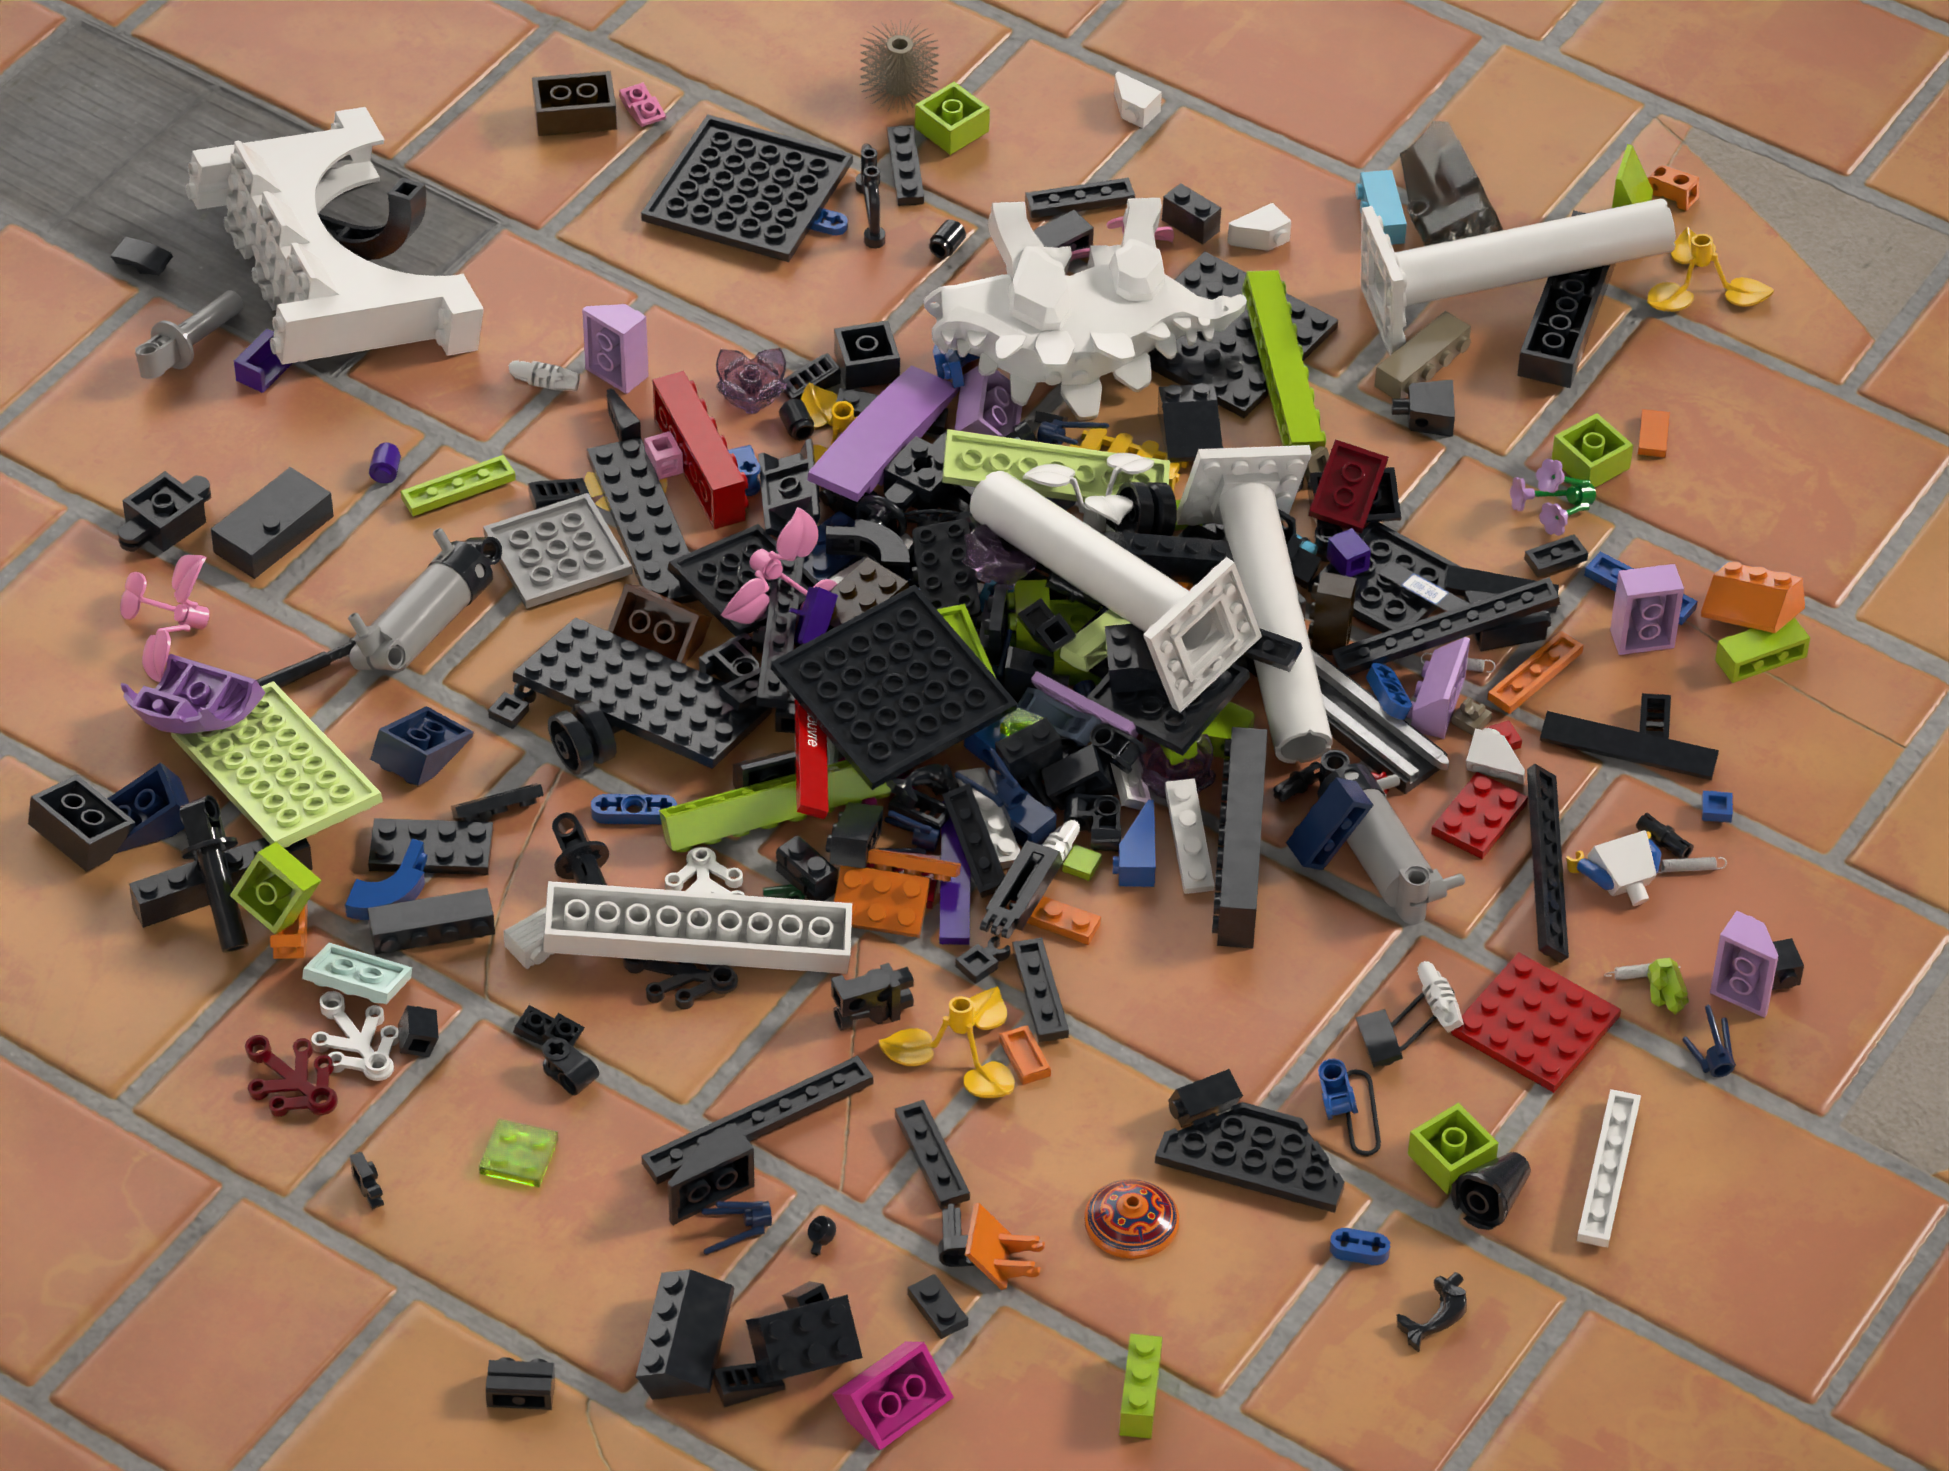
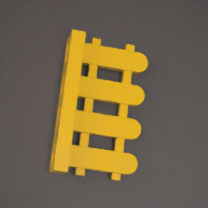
M1106 429L1084 430L1082 432L1081 439H1083L1081 445L1070 444V447L1100 450L1101 446L1104 445L1110 447L1107 452H1129L1142 457L1167 460L1166 452L1159 451V444L1156 441L1148 440L1141 446L1134 444L1133 437L1127 433H1120L1116 438L1108 437ZM1189 462L1170 463L1169 486L1172 488L1173 493L1175 483H1178L1180 478L1178 471L1181 467L1187 468Z

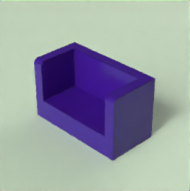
M266 329L234 360L236 381L261 393L293 364L282 365L277 354L272 353L270 340L274 337V331Z

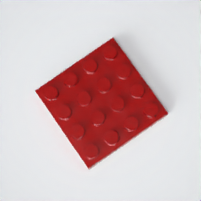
M1518 952L1462 1015L1463 1025L1451 1031V1035L1554 1093L1620 1018L1621 1009Z

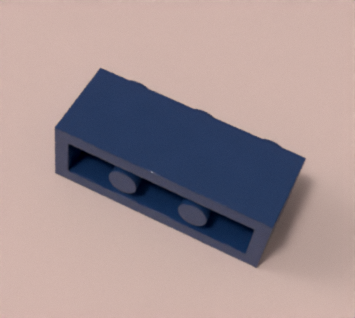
M1336 777L1328 785L1327 790L1317 803L1311 807L1310 812L1303 821L1294 829L1286 844L1303 867L1324 870L1374 805L1356 781Z

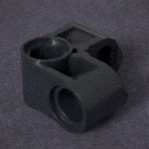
M1081 793L1068 795L1064 800L1063 824L1066 821L1075 820L1080 824L1079 831L1091 832V848L1093 850L1119 852V844L1121 842L1120 801L1112 795H1085Z

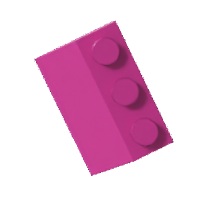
M905 1341L832 1393L847 1422L877 1450H882L954 1398L925 1343Z

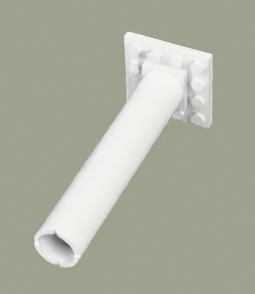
M1660 198L1394 252L1389 235L1383 232L1381 216H1376L1372 206L1363 207L1361 214L1360 287L1390 356L1406 343L1403 327H1406V306L1672 252L1675 249L1674 241H1676L1674 221L1670 208L1667 207V202Z
M1310 446L1198 449L1177 509V525L1223 524L1226 541L1229 543L1234 563L1258 627L1301 642L1303 649L1290 672L1254 660L1275 755L1279 760L1286 763L1313 761L1331 749L1333 740L1281 521L1284 519L1280 518L1278 511L1279 508L1287 514L1290 513L1312 455Z
M992 472L976 486L969 506L970 513L975 521L1145 632L1143 634L1168 699L1172 708L1179 713L1262 637L1236 565L1227 557L1189 591L1007 472Z

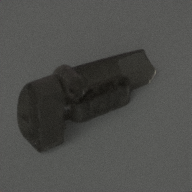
M1433 121L1426 132L1414 144L1400 153L1409 202L1407 211L1424 246L1503 231L1498 216L1449 122Z

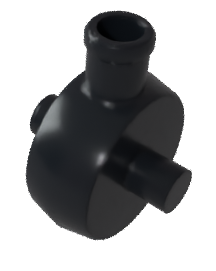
M818 1216L811 1221L808 1227V1237L813 1242L810 1252L814 1255H820L822 1246L829 1244L836 1234V1224L831 1218Z

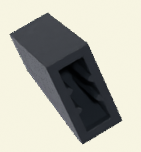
M1469 590L1465 591L1464 601L1471 604L1497 594ZM1543 610L1474 633L1473 636L1481 652L1545 640L1547 629L1551 626V617L1548 610Z

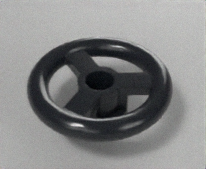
M878 495L864 496L857 502L855 507L857 519L875 522L887 527L890 520L897 519L899 527L893 532L899 537L905 534L907 520L902 510L895 503ZM869 504H879L890 511L877 510ZM864 512L869 514L868 518H866Z

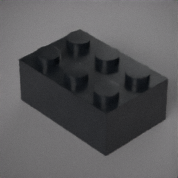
M848 1295L832 1297L746 1320L761 1383L773 1382L863 1358Z

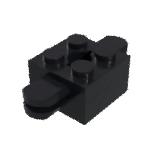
M943 433L933 444L915 436L884 468L885 498L895 503L903 513L911 506L918 510L937 509L959 486L942 483L946 433Z
M164 471L123 499L126 523L117 529L120 547L126 551L134 552L147 542H151L161 551L165 552L206 523L204 503L212 497L208 479L196 475L182 484Z

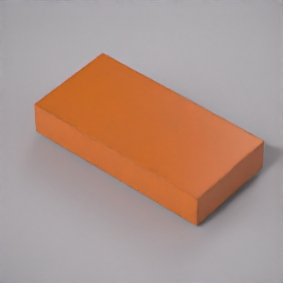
M1642 409L1638 455L1666 457L1670 412Z
M1028 1025L999 1033V1041L1022 1085L1051 1076V1068Z

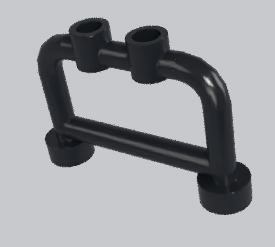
M866 143L861 147V173L856 176V190L864 194L869 227L864 231V243L867 247L876 249L885 244V230L880 227V169L877 167V151L870 144Z

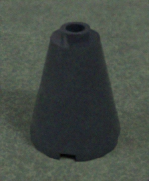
M1510 1152L1461 1174L1452 1184L1451 1198L1455 1209L1458 1210L1460 1208L1466 1215L1463 1219L1478 1229L1491 1230L1505 1221L1530 1176L1531 1168L1528 1161L1521 1154Z

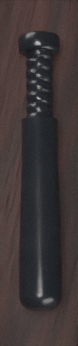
M354 637L349 639V643L341 647H337L332 651L321 652L261 677L256 681L260 686L272 681L280 688L329 666L331 662L350 655L351 649L356 644Z

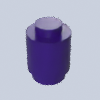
M385 442L374 449L369 475L376 482L386 484L396 479L401 459L396 445Z

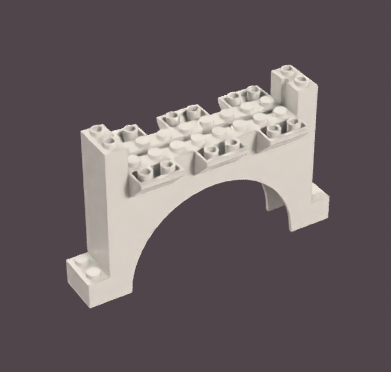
M366 107L335 111L334 123L331 124V130L247 143L234 141V145L192 151L191 162L188 163L190 181L186 185V193L189 200L192 199L197 210L227 205L228 212L227 216L224 217L226 232H230L235 248L240 250L244 259H250L253 255L255 256L256 261L255 267L252 268V278L261 288L263 299L268 301L272 310H276V316L272 320L274 337L270 340L272 353L277 354L282 365L295 362L303 363L318 358L436 339L437 344L442 346L447 356L478 351L484 308L464 274L451 276L416 275L376 265L355 255L342 246L327 231L318 216V213L326 204L342 193L365 184L380 181V177L370 160L372 146L384 144V138Z

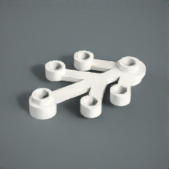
M696 847L690 850L686 857L687 865L678 873H669L665 877L666 890L681 891L683 883L694 874H697V881L686 891L745 895L739 890L731 892L710 879L709 873L711 872L725 880V884L728 887L737 888L743 883V873L738 868L727 869L716 862V854L707 847Z
M336 991L324 993L320 998L321 1013L328 1019H334L347 1038L332 1036L326 1032L319 1031L311 1037L312 1048L316 1052H325L329 1048L358 1052L362 1056V1058L344 1056L341 1052H331L328 1056L331 1057L332 1062L340 1061L339 1063H333L334 1073L341 1072L347 1068L363 1071L368 1079L374 1081H381L390 1077L394 1070V1064L389 1055L392 1046L399 1042L398 1028L392 1025L383 1027L380 1032L381 1043L378 1050L375 1052L370 1046L377 1026L384 1022L382 1007L373 1005L366 1009V1020L360 1033L344 1012L345 1002L343 995Z

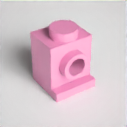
M671 431L644 438L645 452L659 480L683 473L682 452Z

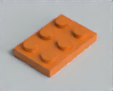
M841 865L834 902L852 903L851 928L920 938L930 887V877Z

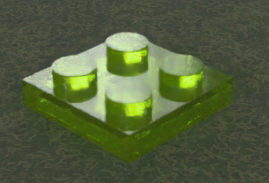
M498 1119L480 1162L479 1174L540 1187L558 1142V1132Z

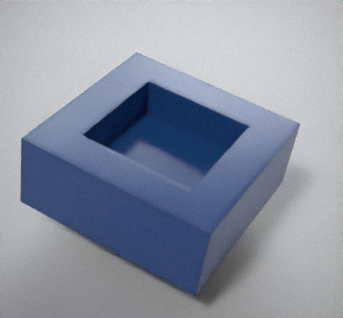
M1703 791L1702 820L1731 823L1733 816V794L1730 792Z

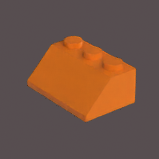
M1728 562L1713 575L1701 609V617L1776 633L1805 609L1803 578L1792 576L1787 572L1778 573L1766 570L1763 567H1750L1739 562Z

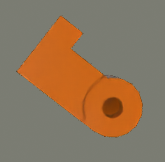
M1659 166L1648 177L1653 189V195L1657 197L1664 196L1676 201L1677 208L1687 211L1699 199V177L1668 166Z

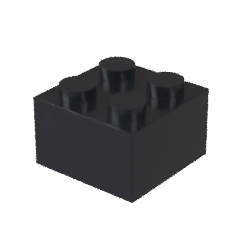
M888 320L834 328V353L846 389L888 384L900 376V356Z

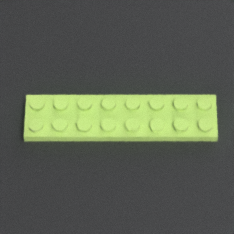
M947 429L942 483L976 487L990 473L1004 471L1044 497L1078 502L1074 487L1070 483L1065 486L1050 487L1035 483L1029 479L1023 480V475L1034 467L1044 464H1058L1075 471L1073 477L1077 479L1083 502H1085L1087 497L1106 495L1114 469L1107 465V458L1116 453ZM1145 457L1154 460V465L1149 470L1133 475L1121 471L1116 477L1111 495H1116L1119 487L1124 482H1143L1145 485L1148 482H1160L1169 485L1170 460Z

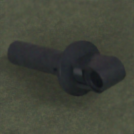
M207 795L180 807V818L184 824L189 847L181 851V856L183 859L199 861L223 953L249 946L238 902L230 896L234 886L225 851L235 847L238 841L236 837H226L218 802L211 795Z
M569 812L559 814L552 823L553 832L562 850V854H560L554 864L556 874L564 879H575L580 884L607 885L600 869L609 858V850L606 844L600 841H589L585 829L574 814ZM574 828L570 833L565 834L569 829Z

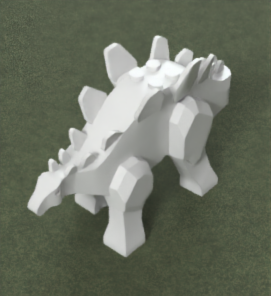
M1130 198L1127 201V209L1123 217L1124 233L1122 244L1090 246L1088 269L1071 276H1067L1072 257L1071 247H1044L1026 218L1025 202L992 203L988 230L1006 264L1007 274L958 285L941 286L925 297L924 307L937 319L931 334L934 344L941 353L945 354L948 349H954L958 351L960 357H966L968 353L979 356L978 371L982 376L994 374L997 368L1010 373L1011 400L1020 406L1027 404L1037 382H1045L1048 385H1057L1061 382L1060 394L1075 417L1082 421L1098 417L1102 385L1099 379L1101 376L1113 372L1116 380L1132 391L1140 392L1150 385L1152 379L1150 356L1147 353L1156 348L1167 359H1173L1177 353L1176 339L1185 335L1188 344L1194 345L1197 340V331H1202L1207 342L1212 341L1214 331H1224L1244 312L1247 299L1241 294L1232 298L1219 296L1213 300L1196 296L1180 283L1164 274L1161 252L1156 248L1154 237L1161 214V199Z

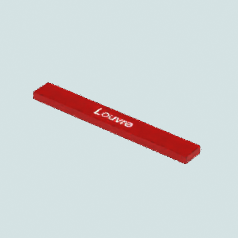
M795 699L797 812L825 819L829 812L827 736Z

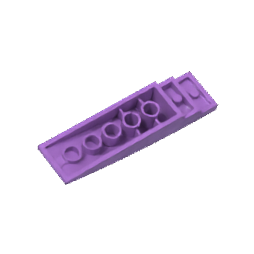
M911 365L876 397L836 439L810 469L807 480L858 502L865 492L870 494L877 484L881 486L884 484V468L915 436L921 438L960 391V387L954 388L952 382Z

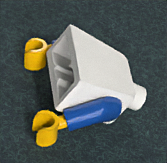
M1643 830L1594 846L1587 855V859L1584 858L1582 851H1576V859H1571L1567 856L1566 862L1567 869L1571 873L1581 872L1604 890H1607L1611 896L1627 892L1632 905L1638 906L1649 900L1645 886L1649 885L1656 877L1662 853L1650 839L1651 833Z

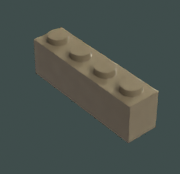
M1447 311L1443 312L1376 367L1374 387L1392 398L1405 399L1408 396V389L1411 383L1430 381L1435 373L1441 368L1447 367L1457 355L1464 353L1469 348L1471 343V326Z

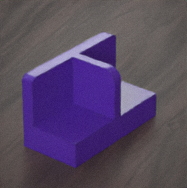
M809 587L802 610L790 608L789 612L800 616L795 630L794 643L803 645L827 632L837 601V594L819 587Z

